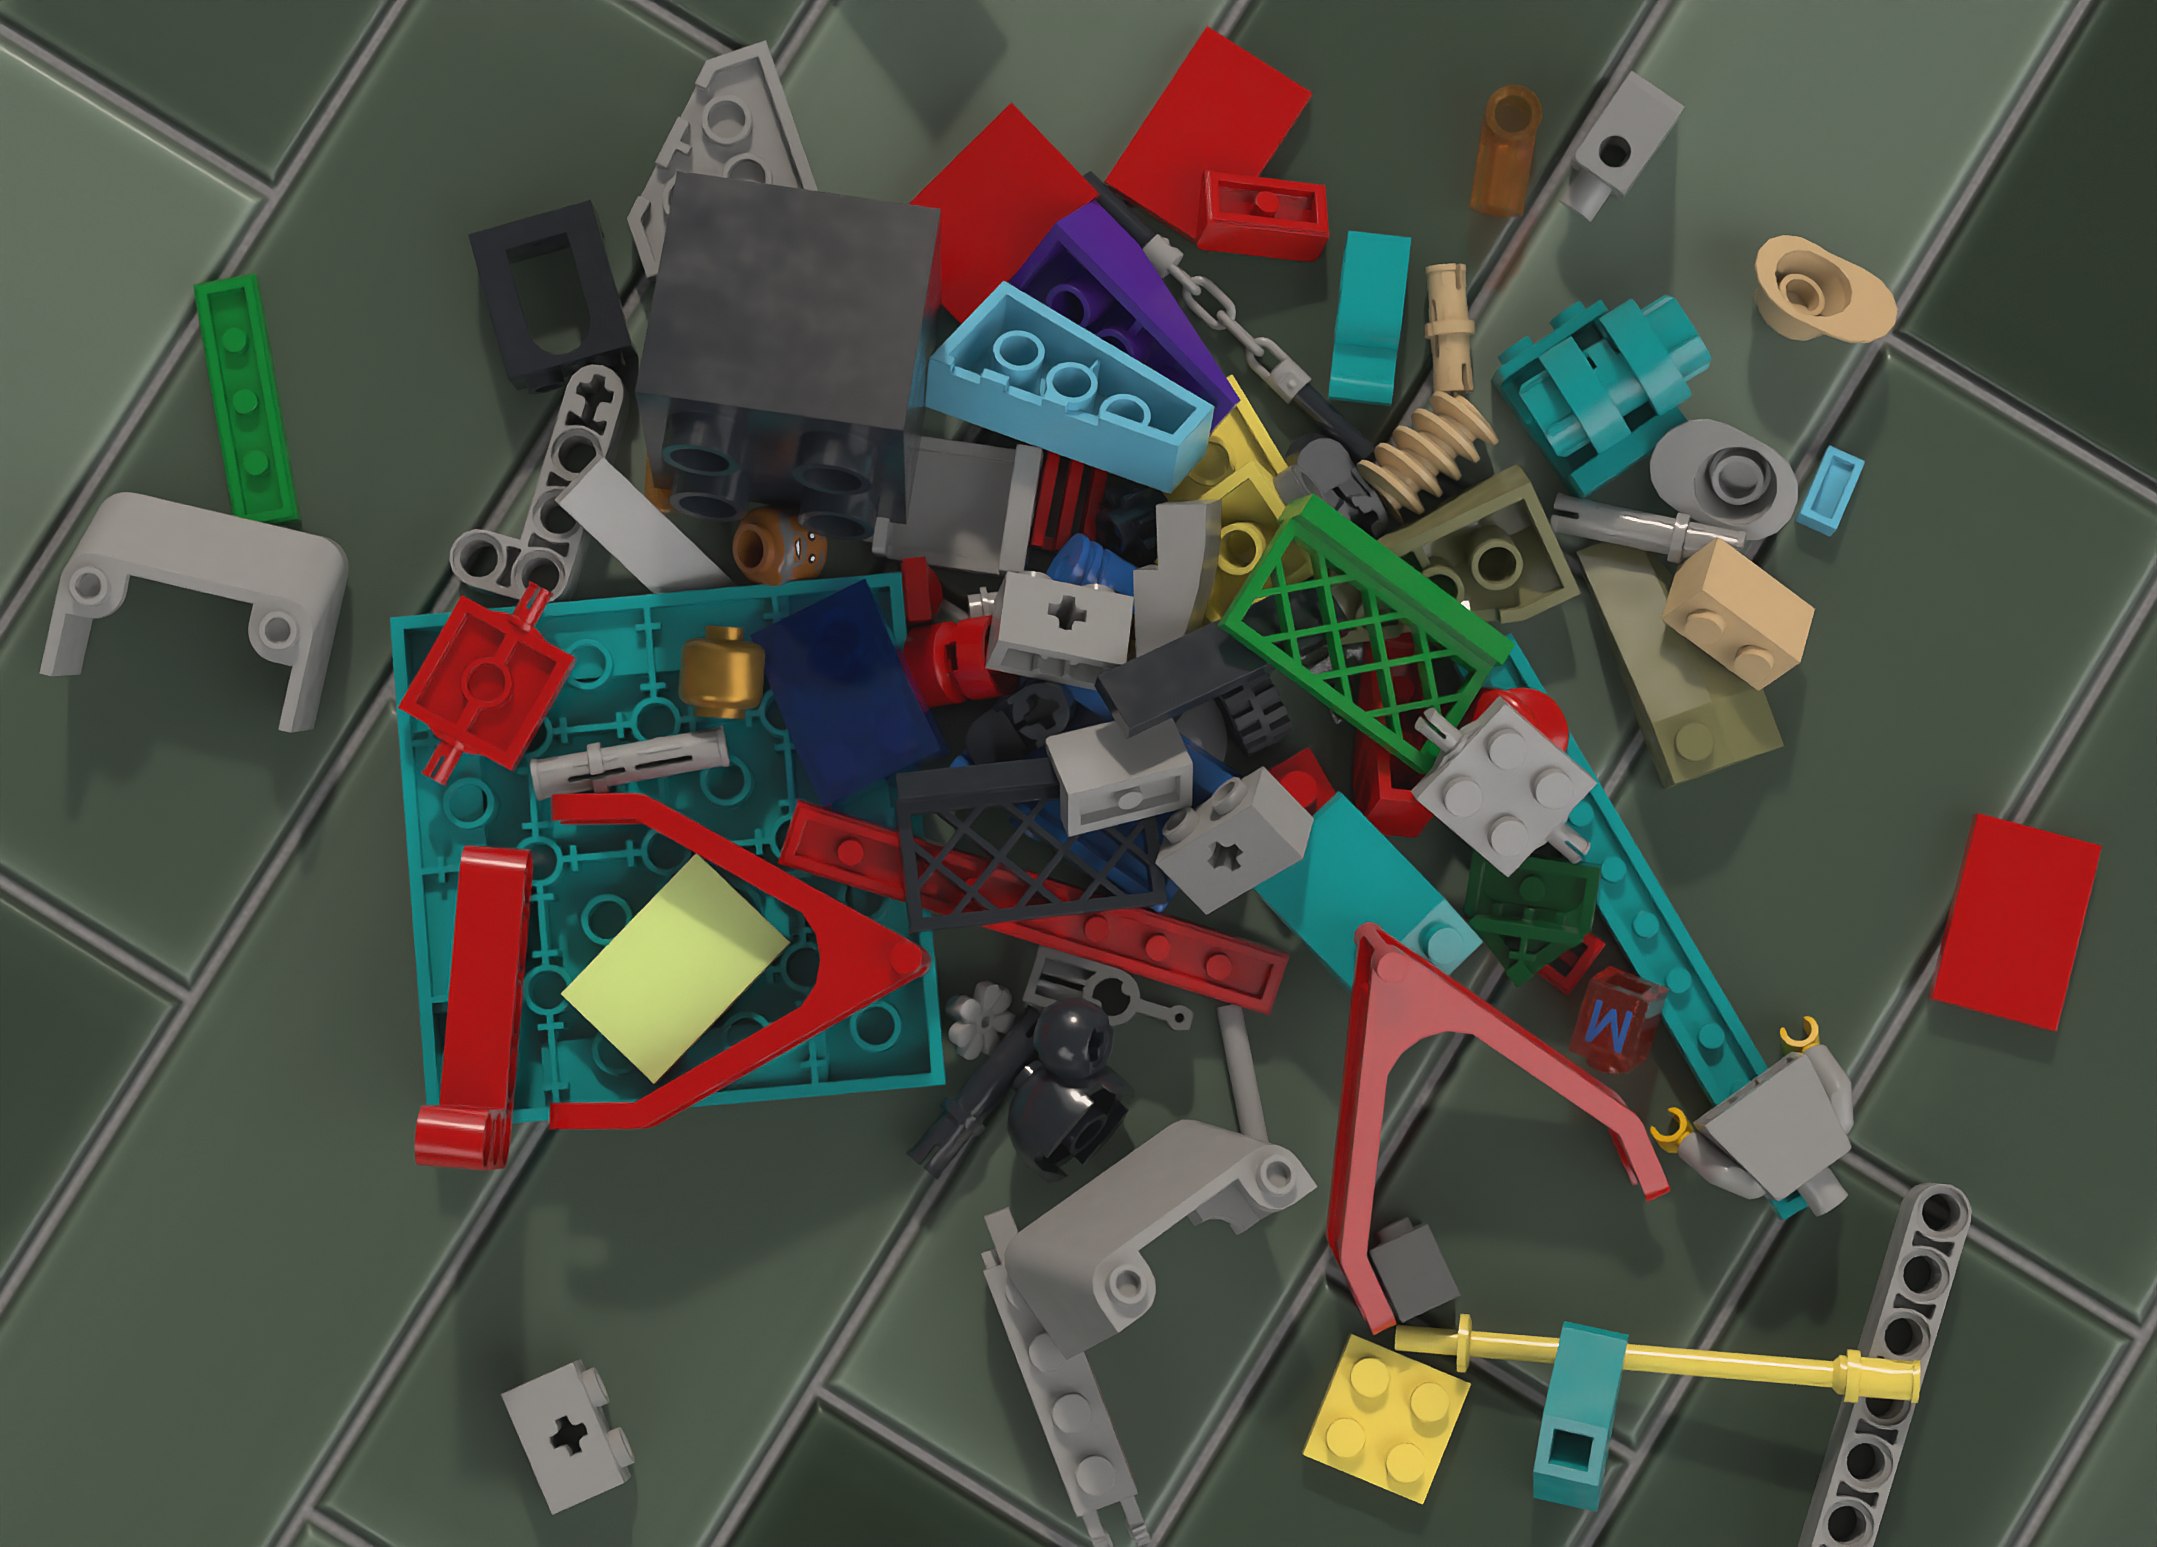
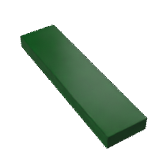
M253 273L194 284L193 288L233 516L276 526L302 522L260 278Z

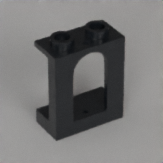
M591 199L468 234L507 376L517 391L527 388L528 393L531 395L547 393L565 385L564 377L573 375L582 367L603 365L616 373L626 368L625 360L638 356L636 346L631 340L603 241L605 236L600 218ZM571 247L590 313L591 326L587 338L578 348L568 353L554 354L541 349L535 344L529 333L510 264Z

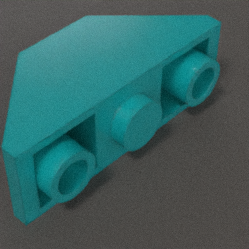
M1564 1321L1542 1417L1533 1470V1498L1594 1512L1598 1511L1629 1335Z

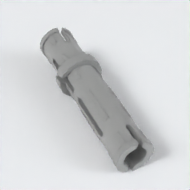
M1558 492L1554 508L1559 511L1579 514V518L1572 519L1552 514L1550 523L1553 533L1559 532L1633 547L1639 550L1668 555V562L1681 564L1682 558L1688 559L1716 537L1721 538L1731 547L1744 549L1747 531L1743 530L1735 531L1690 522L1691 515L1678 513L1676 518L1587 499H1579L1578 497L1565 495L1562 492Z
M718 725L716 728L657 737L602 748L601 743L597 742L587 744V751L530 760L532 781L538 801L545 800V798L551 797L553 794H570L592 789L595 790V793H609L610 786L667 777L718 766H730L723 725Z

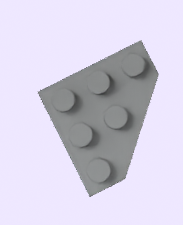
M766 40L706 60L695 82L696 87L681 117L677 118L655 161L656 167L641 197H637L627 217L649 282L656 281L677 171L818 191Z

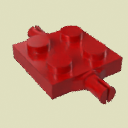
M529 581V585L512 615L507 612L488 610L461 595L398 706L402 711L426 723L436 737L441 739L421 773L446 786V782L463 752L471 755L485 756L515 772L577 662V659L572 655L548 643L541 633L534 628L554 594Z

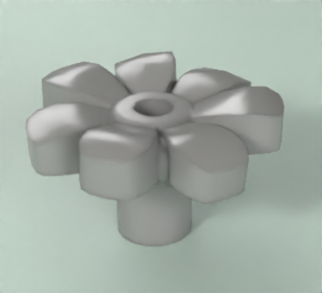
M985 980L977 984L973 998L967 995L955 994L947 1001L945 1014L948 1018L956 1021L949 1029L948 1036L950 1042L958 1045L956 1051L958 1055L967 1060L975 1059L980 1052L989 1056L1000 1043L997 1032L1007 1034L1015 1024L1016 1015L1007 1010L1012 1002V995L1008 988Z

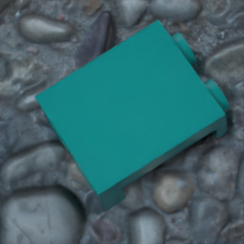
M1602 300L1597 301L1587 309L1581 301H1578L1549 322L1554 331L1534 344L1529 336H1526L1510 346L1497 357L1502 366L1496 370L1491 379L1495 388L1569 494L1579 499L1587 498L1652 454L1656 443L1670 428L1688 421L1678 406L1659 417L1647 401L1623 416L1632 434L1602 453L1598 454L1589 442L1567 457L1556 455L1518 392L1523 383L1545 370L1538 359V356L1570 336L1581 351L1607 336L1598 320L1608 311Z

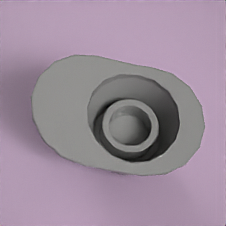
M1712 419L1688 420L1670 428L1656 443L1650 459L1651 481L1660 498L1675 510L1691 515V518L1704 525L1735 531H1747L1746 540H1760L1777 533L1791 519L1798 501L1797 478L1787 460L1763 442L1728 424Z

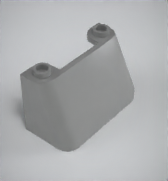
M1180 1120L1156 1134L1017 1233L1007 1245L1004 1254L1005 1268L1011 1281L1065 1359L1068 1360L1119 1333L1151 1307L1156 1294L1155 1278L1139 1250L1185 1216H1188L1194 1226L1209 1219H1222L1231 1223L1230 1227L1238 1235L1266 1216L1293 1205L1315 1189L1317 1185L1298 1158L1288 1149L1200 1121Z

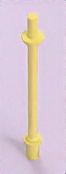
M1461 1314L1459 1330L1397 1325L1395 1350L1457 1356V1372L1465 1373L1469 1367L1470 1357L1554 1364L1560 1338L1472 1331L1470 1314ZM1627 1344L1623 1370L1832 1387L1838 1395H1844V1402L1858 1403L1859 1396L1911 1401V1403H1918L1921 1363L1920 1360L1905 1361L1861 1357L1860 1350L1847 1349L1846 1356L1840 1355L1834 1361Z

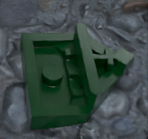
M1473 848L1464 912L1469 917V925L1474 931L1478 932L1504 967L1505 973L1516 988L1531 979L1537 971L1571 947L1579 945L1584 941V936L1592 931L1602 864L1585 861L1572 864L1566 858L1531 853L1507 877Z

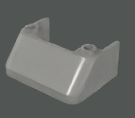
M131 492L114 494L100 505L61 574L39 674L48 676L81 674L93 618L109 616L119 609L126 597L130 575L253 604L248 626L249 639L253 648L266 660L292 666L278 730L290 733L312 730L316 721L348 578L349 563L347 556L339 544L327 537Z

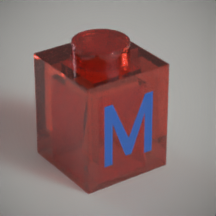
M1608 966L1589 980L1569 1051L1587 1057L1586 1063L1598 1071L1608 1074L1631 1072L1648 1058L1669 988Z

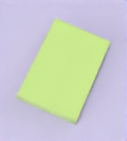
M696 853L573 980L561 995L652 1083L657 1084L787 949L791 942Z

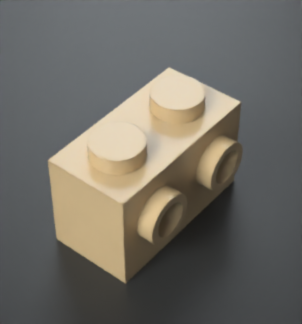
M1716 537L1677 566L1661 620L1712 656L1729 671L1735 673L1756 690L1760 691L1801 662L1815 608L1721 538Z

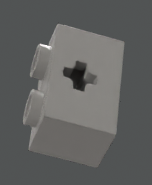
M1007 571L994 600L985 668L1096 690L1094 684L1098 675L1127 661L1134 597L1115 593L1114 590L1104 585L1087 584L1079 586L1054 581L1051 577L1041 572L1024 571L1015 573Z
M1261 767L1241 780L1238 777L1227 780L1215 791L1210 799L1194 809L1186 806L1175 812L1162 829L1164 838L1156 864L1207 915L1303 859L1314 818L1264 767Z
M580 1358L501 1394L552 1515L621 1485L631 1478L627 1466L635 1463V1458L622 1428L618 1427L611 1430L601 1407L609 1403V1397L595 1367L586 1370ZM566 1415L572 1425H578L583 1422L587 1428L588 1434L579 1440L580 1451H578L572 1441L562 1444L558 1437V1432L566 1427L564 1419Z

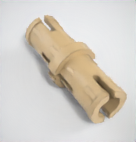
M1451 263L1428 266L1425 268L1429 298V323L1424 325L1425 338L1431 340L1433 394L1436 391L1444 392L1448 395H1451V391H1455L1458 394L1474 392L1470 336L1475 334V323L1473 320H1469L1466 265Z

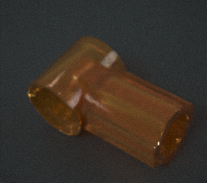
M1506 85L1499 88L1489 98L1480 117V137L1468 209L1502 218H1521L1523 216L1536 133L1542 119V105L1537 95L1527 87ZM1503 105L1518 107L1526 117V128L1519 132L1503 130L1495 120V110Z

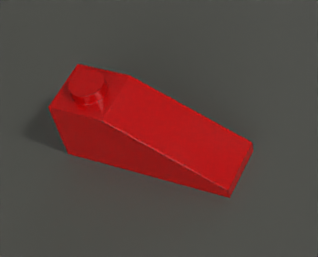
M1411 632L1401 633L1397 638L1384 639L1388 660L1415 655ZM1370 641L1363 642L1361 665L1372 664L1374 660ZM1417 662L1389 667L1397 705L1424 700ZM1376 670L1363 672L1360 676L1358 707L1365 712L1383 708ZM1426 707L1398 712L1403 740L1418 751H1421L1428 738L1415 729V724L1420 716L1428 722L1424 714ZM1384 715L1373 717L1386 727ZM1356 728L1352 768L1354 806L1382 835L1417 838L1434 815L1417 801L1411 792L1426 774H1419Z

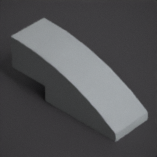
M1222 499L1171 500L1156 505L1158 564L1147 565L1133 570L1136 658L1201 627L1215 581L1221 543Z

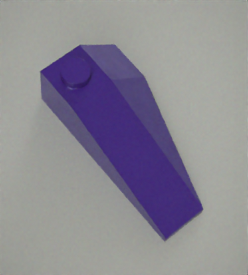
M1095 199L1056 222L1009 282L1012 286L1215 406L1209 437L1241 401L1140 245Z

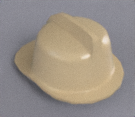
M1781 235L1771 238L1758 250L1754 267L1759 286L1753 294V301L1758 306L1765 322L1778 334L1791 340L1800 341L1810 340L1825 334L1849 343H1869L1884 337L1895 325L1898 309L1893 294L1879 278L1865 269L1797 236Z

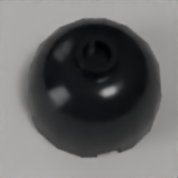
M1034 1061L1018 1074L1012 1085V1089L1016 1093L1009 1105L1007 1124L1012 1146L1022 1159L1047 1183L1060 1181L1068 1176L1060 1168L1062 1165L1066 1164L1073 1157L1084 1165L1109 1141L1129 1111L1120 1102L1123 1095L1134 1098L1135 1091L1108 1065H1105L1096 1074L1082 1079L1062 1078L1048 1071L1040 1061Z

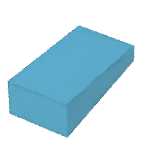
M1829 445L1825 450L1794 521L1831 537L1839 525L1865 461Z

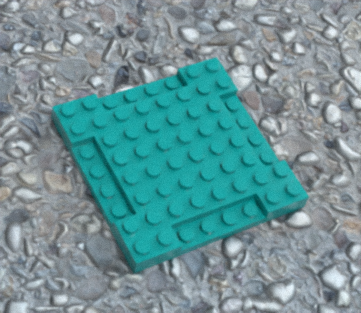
M901 572L787 582L779 587L761 584L548 603L534 628L541 633L548 643L575 657L577 662L515 772L485 756L471 755L463 752L448 778L446 786L421 773L441 739L436 737L426 723L402 711L398 706L452 612L390 617L426 1105L440 1104L459 870L465 845L530 849L533 855L532 892L512 1124L548 1121L550 1103L636 1102L802 1006L816 984L820 964V954L815 932L800 911L704 857L702 858L788 939L791 944L657 1084L652 1083L561 995L573 980L696 853L645 824L564 825L560 824V821H551V797L541 801L537 800L532 781L530 760L587 751V744L597 742L601 743L602 748L657 737L716 728L718 725H723L730 766H718L667 777L610 786L609 793L644 794L663 803L923 947L930 954L932 962L929 971L922 977L912 980L691 1107L947 1085L933 931L909 934L906 904L904 902L778 864L780 852L798 799L896 829L894 808L890 807L888 781L895 773L919 771L913 706L914 696L907 684L903 666V647L908 635V626L905 617ZM516 606L490 608L488 610L507 612L512 615ZM706 625L745 628L744 641L757 643L765 650L763 698L757 707L745 710V719L693 716L694 706L684 703L679 697L678 688L682 645L692 638H705ZM592 789L570 794L595 793V790ZM923 815L911 816L913 835L925 838ZM922 908L923 917L932 916L930 910Z

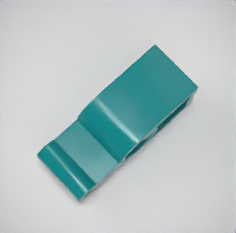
M1348 230L1343 251L1327 399L1391 406L1408 273L1410 237Z

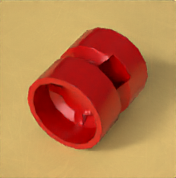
M992 614L962 619L957 624L948 621L912 628L907 635L903 647V666L909 689L919 704L930 708L965 702L967 698L976 701L1007 696L1015 692L1019 686L1021 675L985 668Z

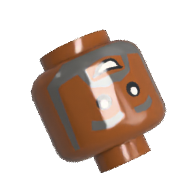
M789 505L758 507L750 510L741 519L733 538V556L742 574L753 585L764 584L770 587H779L787 582L814 580L821 573L827 560V537L814 534L804 529L798 523L800 507Z

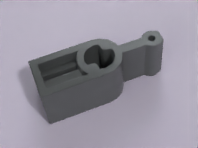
M1039 945L1022 1000L1023 1002L1046 1009L1047 1006L1058 1000L1082 997L1101 1007V1002L1092 998L1096 986L1106 980H1117L1122 983L1121 994L1129 997L1130 1002L1127 1009L1120 1015L1108 1016L1111 1027L1125 1024L1135 1013L1166 1022L1167 1026L1175 1032L1188 1031L1190 1029L1194 1016L1193 1012L1182 1005L1167 1008L1141 1000L1138 985L1130 974L1108 965ZM1044 974L1083 986V992L1042 980L1041 976ZM1175 1015H1181L1183 1021L1181 1023L1176 1022Z

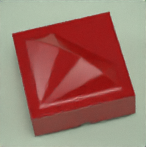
M926 556L903 558V562L900 563L905 617L908 629L912 630L914 627L933 624L940 612L943 593L942 585L936 574L927 565Z

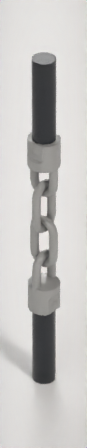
M1092 171L1087 172L1083 176L1101 195L1096 201L1140 245L1161 279L1171 274L1183 285V301L1207 326L1215 330L1227 328L1246 347L1245 360L1249 367L1287 404L1293 402L1330 439L1339 442L1348 452L1351 460L1356 464L1361 460H1367L1374 453L1376 447L1310 384L1312 379L1277 344L1265 337L1254 339L1235 321V305L1211 280L1203 276L1190 277L1178 265L1184 256L1178 248L1172 247L1167 238L1156 234ZM1199 285L1203 286L1225 307L1227 313L1223 310L1217 312L1218 320L1211 317L1192 298L1191 293L1196 296L1201 293ZM1262 347L1267 348L1280 361L1271 373L1254 358V355L1258 357L1263 356L1264 349Z

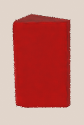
M1204 170L1201 181L1196 231L1197 248L1303 262H1315L1319 258L1329 239L1325 185Z

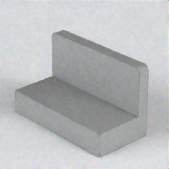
M1173 718L1126 739L1116 721L1050 736L1046 739V752L1060 783V818L1068 837L1192 806L1193 763Z

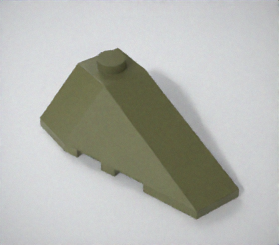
M1519 464L1459 491L1377 540L1485 622L1499 620L1500 624L1524 621L1581 594L1534 488ZM1330 568L1327 569L1328 578L1339 576ZM1348 582L1330 585L1332 595L1349 621L1365 618L1361 593L1357 588ZM1377 604L1379 615L1389 613ZM1398 619L1381 622L1384 639L1397 638L1401 633L1411 632V629ZM1367 625L1351 628L1348 635L1340 639L1341 645L1370 641Z
M1602 542L1575 552L1663 790L1784 746L1763 688L1760 691L1756 690L1661 620L1674 577L1654 552L1609 542Z

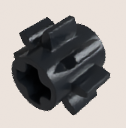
M1127 480L1105 491L1107 500L1099 503V508L1102 511L1095 517V526L1098 536L1106 549L1123 557L1133 553L1138 563L1158 554L1156 505L1168 502L1163 492L1146 485L1137 489L1132 480Z

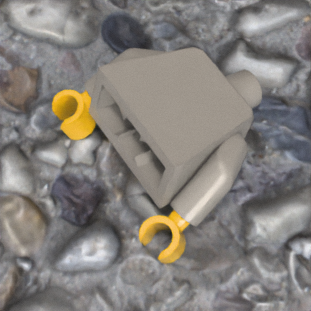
M1805 1016L1802 1017L1803 1028L1809 1037L1802 1041H1795L1787 1035L1785 1028L1782 1027L1780 1029V1041L1785 1057L1693 1122L1699 1132L1693 1131V1127L1684 1113L1676 1107L1668 1109L1672 1118L1680 1124V1128L1675 1134L1663 1136L1653 1126H1651L1650 1132L1663 1150L1668 1153H1678L1683 1161L1712 1185L1749 1200L1764 1195L1768 1199L1780 1201L1797 1189L1815 1216H1820L1839 1205L1848 1196L1828 1166L1851 1149L1847 1134L1854 1125L1852 1088L1849 1078L1826 1046L1820 1045L1817 1022L1812 1017Z

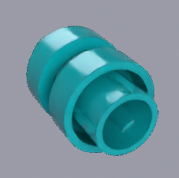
M1663 295L1643 309H1640L1636 302L1630 298L1598 319L1607 335L1605 338L1581 351L1570 336L1538 356L1545 370L1523 383L1518 394L1557 456L1567 457L1589 442L1596 452L1600 454L1632 434L1623 416L1648 401L1655 413L1660 417L1692 397L1686 382L1708 369L1712 357L1686 313L1673 296Z

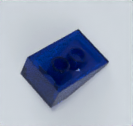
M867 579L852 584L750 635L752 642L759 644L765 650L764 672L795 749L823 807L836 809L887 784L895 773L912 772L950 753Z

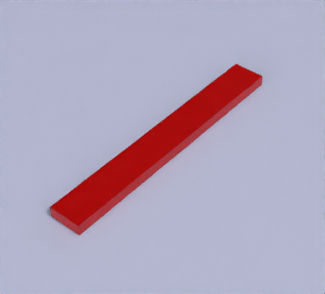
M801 799L797 800L778 864L905 903L896 829ZM913 835L914 842L934 858L945 846V844ZM953 847L941 863L969 886H972L992 859ZM916 857L919 879L928 868V865ZM998 864L977 892L998 909L1014 907L1028 887ZM1022 869L1033 879H1036L1039 875L1038 873ZM935 871L920 889L922 908L943 915H949L964 896L963 893ZM1048 876L1041 884L1062 902L1077 900L1086 889ZM1094 891L1089 899L1111 896ZM1034 893L1025 906L1048 903ZM970 900L961 913L984 910ZM1147 907L982 926L1266 1015H1270L1290 957L1289 953L1285 950L1163 912L1160 914L1154 909Z

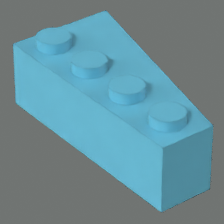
M1005 281L929 357L925 407L1169 494L1172 493L1206 454L1215 406Z

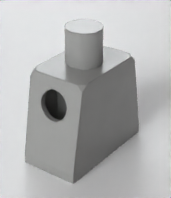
M1631 70L1573 155L1570 166L1579 173L1559 201L1588 222L1592 221L1610 194L1622 201L1678 121L1685 106ZM1607 146H1616L1624 151L1626 157L1619 167H1609L1602 162L1600 156Z

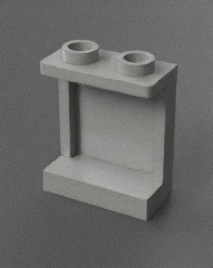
M921 436L907 525L891 523L889 518L877 517L874 535L863 541L873 543L872 553L876 559L903 562V558L926 556L929 567L1001 578L1005 577L1007 571L1015 573L1028 571L1031 547H1028L1036 508V491L1043 465V449L1017 444L1016 449Z

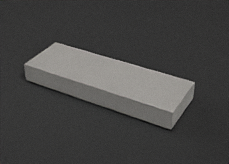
M599 453L555 499L570 516L653 594L737 587L717 565Z

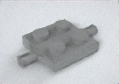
M1501 696L1477 720L1462 727L1460 730L1456 729L1433 707L1427 709L1424 714L1440 731H1437L1421 716L1418 718L1415 729L1441 750L1433 768L1411 790L1417 801L1504 875L1509 877L1536 848L1544 845L1547 841L1568 858L1572 864L1579 862L1582 858L1576 849L1566 841L1573 844L1584 855L1587 854L1590 849V842L1580 836L1565 822L1572 809L1588 794L1597 782L1586 770Z

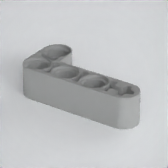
M589 365L580 368L572 375L564 394L521 539H515L488 530L474 529L463 533L455 540L450 550V565L454 574L470 589L480 594L518 604L528 587L529 576L532 571L538 566L549 564L558 568L559 582L555 589L551 591L554 595L548 603L569 602L577 587L592 535L578 522L566 533L553 534L548 531L546 525L547 517L552 509L559 506L555 499L579 475V473L567 471L565 467V457L574 446L580 444L591 445L595 447L596 456L599 453L612 466L614 465L630 412L631 400L626 387L613 370L603 365ZM603 385L612 397V401L610 404L600 402L597 406L593 421L599 430L604 432L603 435H599L589 429L593 409L585 397L587 393L598 394ZM579 421V422H581L584 426H578V425H575V424H576V422ZM482 547L496 549L498 562L494 571L484 577L471 576L468 570V560L471 554Z

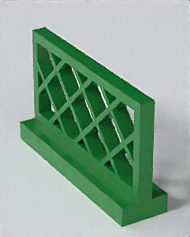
M1314 493L1289 501L1277 520V523L1281 526L1217 626L1416 772L1427 774L1434 765L1441 749L1427 739L1421 751H1418L1403 740L1398 712L1426 707L1427 710L1433 707L1456 728L1492 668L1504 664L1515 643ZM1291 541L1310 554L1315 580L1286 585L1281 557ZM1326 566L1339 576L1328 578ZM1270 576L1272 588L1261 590ZM1348 582L1357 588L1361 593L1365 618L1337 623L1330 585ZM1316 588L1323 626L1295 631L1288 593ZM1274 595L1281 634L1263 637L1241 620L1255 599ZM1377 604L1389 613L1379 615ZM1398 619L1411 629L1415 655L1388 660L1381 622ZM1367 625L1374 663L1346 668L1339 630ZM1325 633L1332 671L1313 674L1301 664L1297 638ZM1283 641L1285 652L1272 643ZM1428 642L1440 651L1429 652ZM1448 656L1469 673L1456 694L1438 697L1431 659ZM1417 662L1424 700L1397 705L1389 667ZM1376 670L1383 708L1365 712L1352 702L1347 675ZM1334 678L1336 690L1323 680ZM1450 702V704L1448 705V707L1442 715L1440 704ZM1384 715L1386 727L1373 717ZM1428 720V722H1429V724H1430L1431 726H1433L1437 731H1440L1436 726H1434V725Z

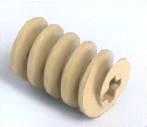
M1436 391L1429 399L1433 413L1425 409H1416L1411 415L1415 431L1406 426L1399 425L1392 433L1397 448L1387 443L1377 445L1374 449V454L1378 465L1367 460H1361L1356 466L1361 477L1377 493L1385 511L1401 525L1404 522L1399 510L1403 506L1418 515L1425 511L1417 494L1421 489L1437 498L1443 494L1436 478L1440 472L1456 481L1462 477L1454 460L1458 455L1474 464L1480 460L1473 444L1475 439L1479 438L1493 447L1499 442L1495 432L1480 412L1467 399L1455 391H1451L1452 396Z

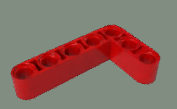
M464 846L459 870L440 1104L422 1105L420 1108L415 1133V1161L417 1166L484 1171L504 1169L506 1167L511 1142L533 879V855L530 849Z

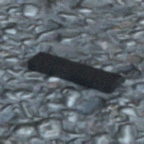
M1312 576L1301 582L1312 581L1315 579L1314 576ZM1316 588L1288 593L1295 631L1323 626ZM1274 595L1253 603L1241 620L1263 637L1281 634ZM1332 595L1337 623L1349 621ZM1219 619L1098 675L1094 687L1124 736L1128 739L1276 668L1217 625L1221 621ZM1351 628L1339 630L1340 639L1347 636ZM1325 633L1297 638L1300 657L1326 646ZM1283 641L1272 643L1285 652Z

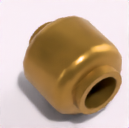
M706 625L705 638H692L682 645L678 693L684 703L694 706L693 716L745 719V710L753 709L761 703L764 685L765 650L757 643L744 641L745 628Z

